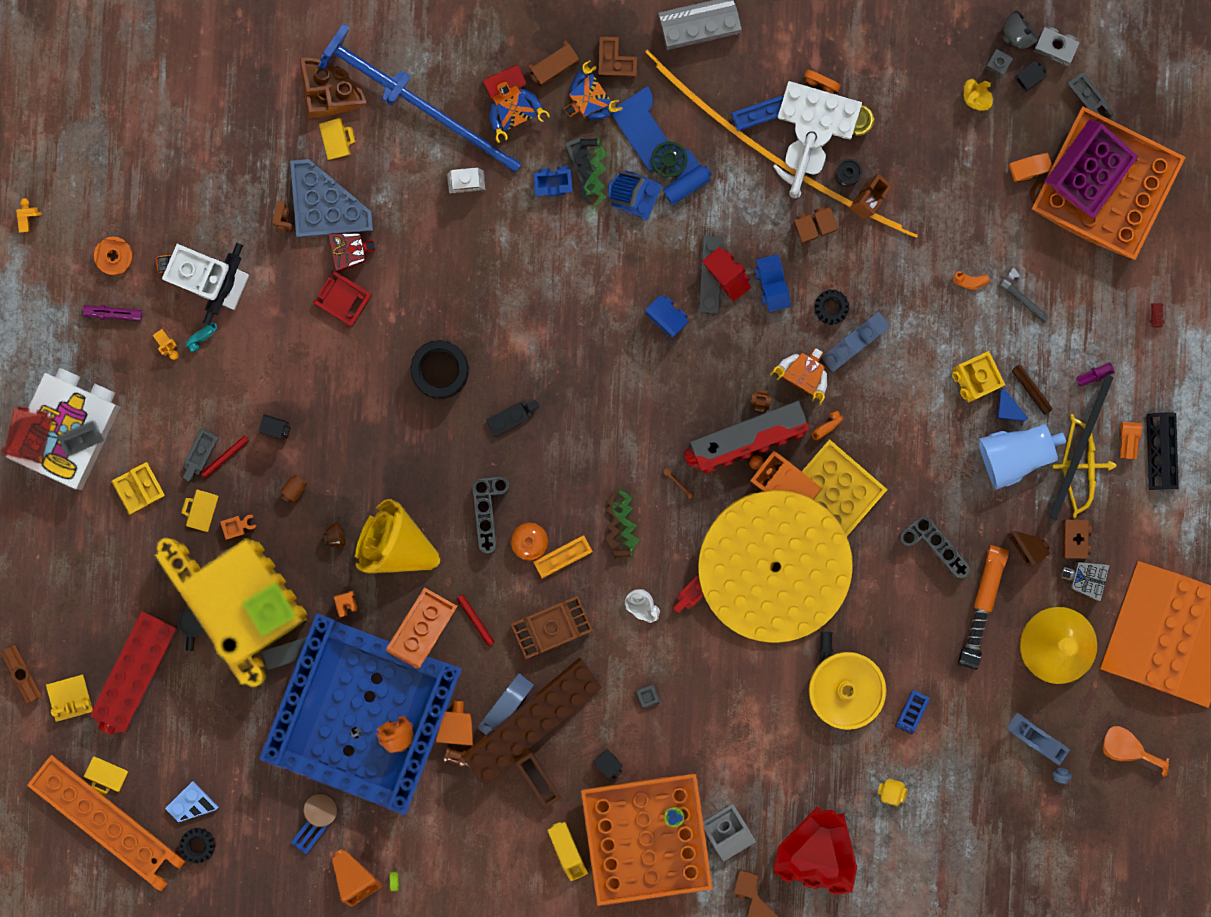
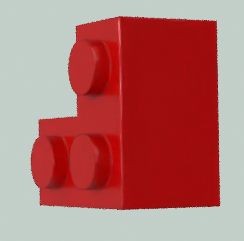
M719 246L702 262L710 274L718 281L722 290L735 302L751 289L748 282L750 278L739 262L737 264L734 263L732 254L728 250L724 252Z

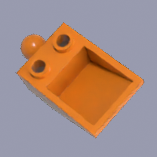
M775 451L771 453L765 462L759 455H754L749 460L750 467L753 470H758L750 481L762 492L769 490L792 491L814 500L822 490L818 484Z

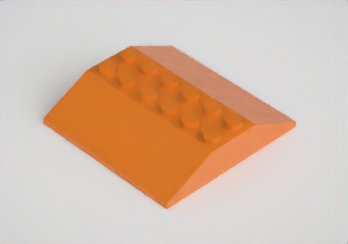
M1082 106L1049 174L1089 119L1102 123L1132 150L1138 158L1094 218L1089 217L1053 190L1046 182L1032 210L1061 228L1093 244L1136 260L1186 157Z
M1137 561L1100 669L1209 708L1211 703V585Z
M696 774L653 778L581 790L597 906L713 889ZM671 807L679 808L684 815L682 824L677 827L669 826L664 819L665 812Z

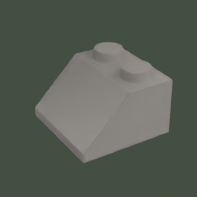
M734 804L703 822L704 831L723 862L756 842Z

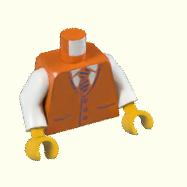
M813 348L809 357L801 353L800 355L793 354L783 359L770 373V375L773 373L778 374L777 381L782 378L810 396H813L812 402L815 398H818L820 400L819 405H821L825 398L827 373L824 370L825 366L818 363L824 353L816 348Z

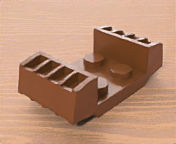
M575 596L511 624L525 659L593 631L579 596Z

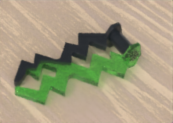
M581 138L580 148L574 159V162L581 165L577 171L586 179L578 187V189L583 191L579 196L589 205L591 202L587 195L592 194V192L586 187L590 183L595 185L592 191L599 198L593 206H597L606 198L599 191L605 185L597 177L607 169L599 161L607 156L608 153L600 145L599 138ZM597 146V149L592 152L597 156L590 161L597 169L592 174H589L584 170L590 165L582 159L589 152L585 151L583 147Z

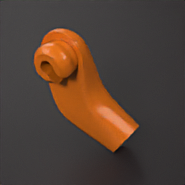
M957 271L953 276V281L956 285L970 290L979 289L990 283L987 274L972 277L964 274L962 271Z
M839 411L831 412L829 415L831 420L819 425L812 432L811 435L814 440L821 439L842 422L843 416H840Z

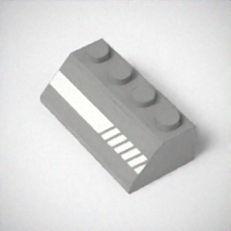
M712 0L658 13L666 50L740 34L742 30L734 0Z

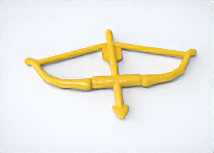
M1073 414L1070 415L1072 424L1062 464L1052 465L1053 469H1062L1064 477L1072 461L1067 460L1075 424L1080 425L1084 429L1086 427V424L1076 419ZM1092 432L1088 440V463L1079 464L1077 469H1088L1089 498L1083 507L1077 509L1070 485L1068 491L1074 509L1073 519L1077 518V514L1088 509L1094 499L1097 484L1095 481V468H1108L1110 471L1117 466L1111 461L1095 464L1094 451L1096 447Z

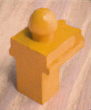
M22 198L20 201L21 208L16 210L19 232H29V216L42 215V212H38L37 207L29 208L28 199Z
M163 329L156 332L153 337L160 345L158 350L161 354L165 356L169 354L172 360L178 359V352L175 351L178 346L175 340L170 339Z

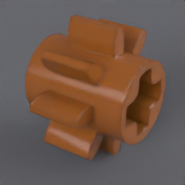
M758 389V393H752L750 406L755 407L754 412L763 413L764 409L769 410L772 396L767 395V390Z

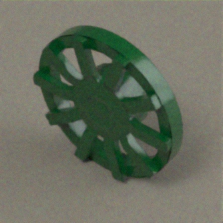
M663 142L652 153V166L661 176L668 178L678 176L687 165L686 151L676 142ZM669 145V151L666 152L663 146ZM672 145L678 147L674 152H671ZM659 148L664 153L663 155L656 153ZM681 150L683 155L676 156L677 152ZM657 156L662 158V160L655 162L654 158ZM684 158V164L678 162L677 159ZM663 163L660 169L656 167L657 164ZM675 164L682 166V168L678 171ZM665 167H667V174L662 172ZM670 167H673L676 173L670 174Z

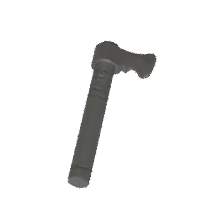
M1012 268L1007 277L999 282L1000 286L1012 293L1023 305L1045 322L1049 316L1012 285L1014 278L1020 276L1016 269Z

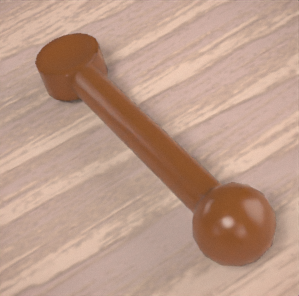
M666 468L664 470V475L669 476L687 494L688 499L694 497V493L689 492L671 474L670 469Z

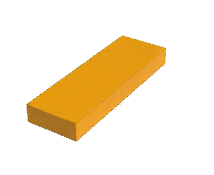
M583 535L533 561L543 579L593 551Z

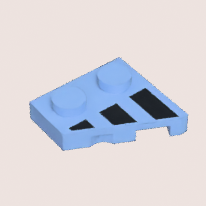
M192 781L165 809L178 822L217 810L219 806Z

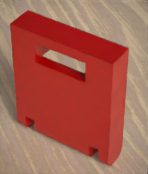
M333 270L331 274L337 277V280L335 281L328 277L317 295L323 302L320 303L318 300H314L313 303L353 327L372 294ZM358 297L363 302L354 316H352L348 312Z

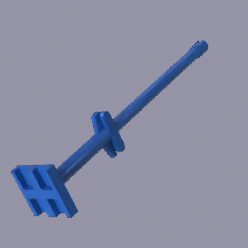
M343 23L323 52L318 67L325 70L334 55L338 56L384 86L385 91L382 100H387L388 105H393L398 96H401L503 163L504 166L513 172H517L522 164L521 162L508 156L404 88L410 79L409 74L401 70L391 78L342 46L350 28Z

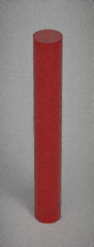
M245 436L239 439L201 472L202 476L206 479L247 444L249 440Z
M462 594L457 600L486 644L490 646L494 643V640Z

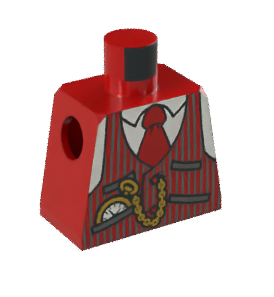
M360 234L329 235L336 272L365 263V253L375 252L374 241L362 242Z

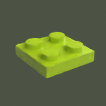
M277 583L242 602L262 637L297 617Z

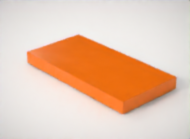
M424 587L386 648V652L420 670L458 606Z

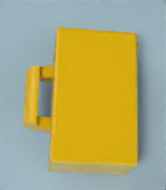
M341 118L320 123L319 127L327 159L332 160L350 155L349 145L355 143L352 127H344ZM347 130L350 137L349 142H347L345 131Z
M196 490L194 498H185L181 513L188 516L186 526L208 532L219 496ZM190 501L192 502L190 512L187 513L186 509Z
M93 756L84 778L93 781L92 787L103 795H106L110 789L119 793L128 771ZM96 783L106 787V790L95 787Z

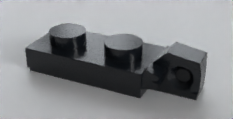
M524 400L488 418L487 422L496 437L533 416L531 411L539 408L536 400L528 404Z

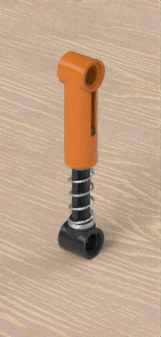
M989 545L985 567L973 607L977 611L974 612L976 615L974 620H972L973 626L970 628L969 641L965 647H962L959 655V666L977 670L982 655L980 641L983 638V630L986 629L984 626L985 622L988 621L987 614L993 611L1001 576L1009 555L1008 549Z

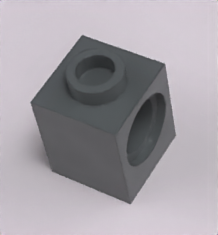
M996 49L985 70L1002 78L1013 58Z

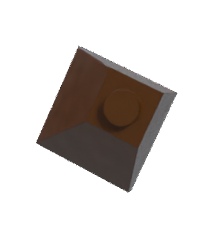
M1017 531L1008 533L1027 566L1036 565L1050 554L1048 552L1050 547L1044 539L1041 540L1039 537Z

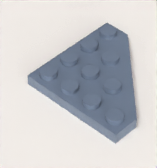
M310 159L290 161L297 238L373 231L372 212Z

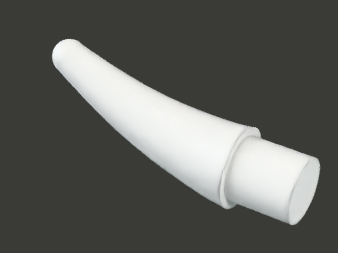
M774 164L773 167L776 172L792 185L795 176L788 174Z

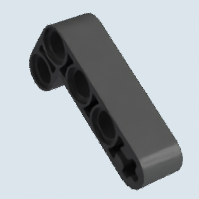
M504 477L478 479L473 484L478 543L480 550L487 554L494 552L497 545L492 496L508 492L510 485ZM499 480H503L506 483V488L503 491H498L495 487L496 482ZM484 482L487 485V490L484 493L477 492L476 486L478 483ZM486 501L489 504L488 511H479V503ZM489 521L491 523L490 530L482 531L480 528L481 522ZM492 533L493 537H489V542L493 543V546L487 551L482 546L486 540L485 537L481 538V534L487 535Z
M928 517L917 518L900 533L899 541L904 546H912L920 539H923L954 577L964 578L969 574L970 567ZM921 520H925L928 523V528L925 531L920 530L918 527V523ZM907 532L913 535L911 543L904 541L903 537ZM933 535H938L940 538V543L937 546L931 543L930 539ZM946 549L950 550L953 554L950 560H946L943 557V552ZM958 558L959 561H956V564L958 566H964V573H956L958 568L955 566V564L951 566L949 564L954 562Z

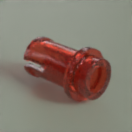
M1163 303L1151 304V320L1149 321L1151 327H1163L1165 323L1163 320Z

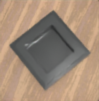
M654 684L635 690L642 709L660 702Z

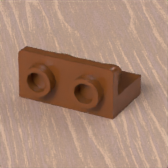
M277 201L272 224L276 231L287 233L293 230V226L290 223L283 222L287 221L289 210L286 203Z

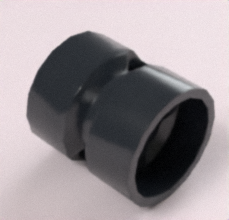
M846 159L838 165L835 178L840 185L851 187L860 179L862 168L856 160Z

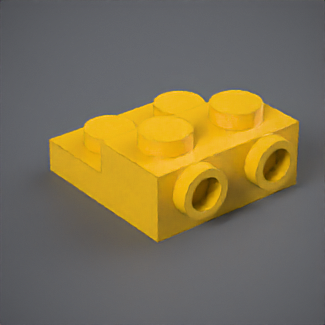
M990 351L952 368V377L955 382H959L962 388L960 394L963 399H967L968 403L1005 386Z

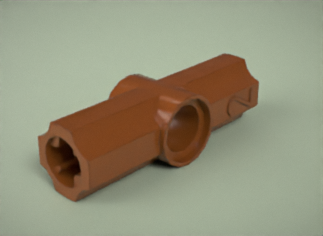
M14 645L2 651L1 655L11 672V677L16 682L26 703L29 704L42 697L32 672L27 667L17 646ZM20 669H23L26 673V677L23 680L17 676V672Z

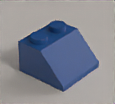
M660 295L645 309V314L673 339L688 323L686 319L688 316L681 309L677 311L672 306L674 303L667 296L663 298Z

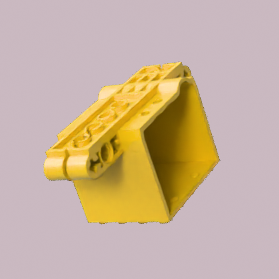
M162 539L157 545L158 554L155 556L215 644L218 654L225 659L242 685L247 684L254 687L263 684L266 680V672L263 668L265 664L260 656L256 657L255 655L307 621L305 616L308 615L302 605L298 606L295 600L297 597L291 589L287 590L284 586L286 581L283 576L274 571L273 568L276 566L273 561L264 556L263 552L265 550L259 541L255 542L254 540L246 539L201 569L195 560L189 558L188 554L190 552L185 544H180L174 539ZM167 544L172 545V547H170L171 552L166 551V549L168 548ZM179 559L183 561L181 569H178L176 566V562ZM277 583L297 617L262 637L242 602ZM229 637L234 638L237 642V649L234 652H231L228 648ZM252 665L254 666V668L250 669L251 671L245 670L250 668ZM258 673L257 680H252L254 674Z

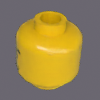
M887 779L884 784H880L878 789L881 801L893 806H899L901 803H904L908 792L903 782L893 779Z

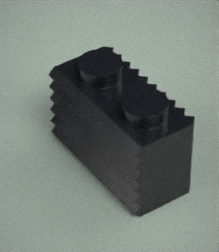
M264 414L258 431L263 435L284 440L285 437H289L291 427H289V422Z

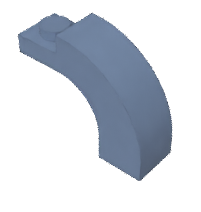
M518 674L477 728L485 735L491 732L516 710L534 684L521 674Z
M1018 713L1011 719L1006 728L1010 733L1059 766L1070 751L1065 745L1043 732Z

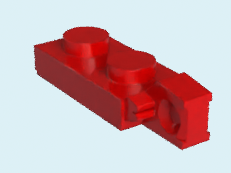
M699 573L676 597L679 602L673 609L677 613L684 607L689 610L704 596Z

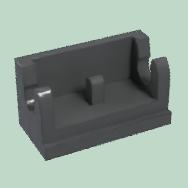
M90 421L57 436L67 456H71L104 441L96 421Z

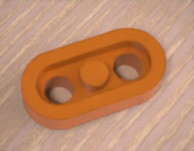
M807 69L803 76L807 84L814 87L816 85L821 86L823 91L828 93H838L841 87L839 83L812 70Z

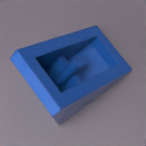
M1005 388L999 391L996 419L1026 421L1028 417Z

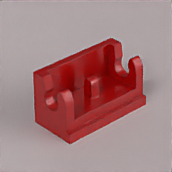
M517 64L482 80L491 100H493L494 96L500 94L497 86L502 82H507L509 88L514 86L519 88L526 85V81Z

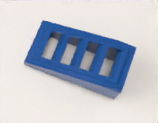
M912 690L895 726L909 734H913L930 698ZM913 698L923 702V705L912 701ZM911 705V706H913V707L919 709L920 711L917 712V711H915V710L909 708V706ZM906 713H909V714L915 716L916 719H913V718L907 716ZM903 719H904L905 721H907V722H909V723H911V724H913V725L911 726V725H909V724H907V723H905V722H902V721H903Z

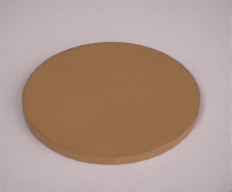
M324 794L311 796L304 805L306 820L317 827L331 824L337 814L335 802Z

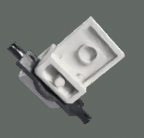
M236 243L232 254L228 253L223 263L177 244L162 280L208 299L205 307L207 313L203 323L210 325L214 314L218 315L222 305L232 310H235L250 276L238 270L242 259L239 255L244 246Z

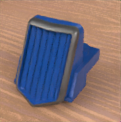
M625 170L618 173L608 184V199L611 202V206L648 220L662 185L635 172Z

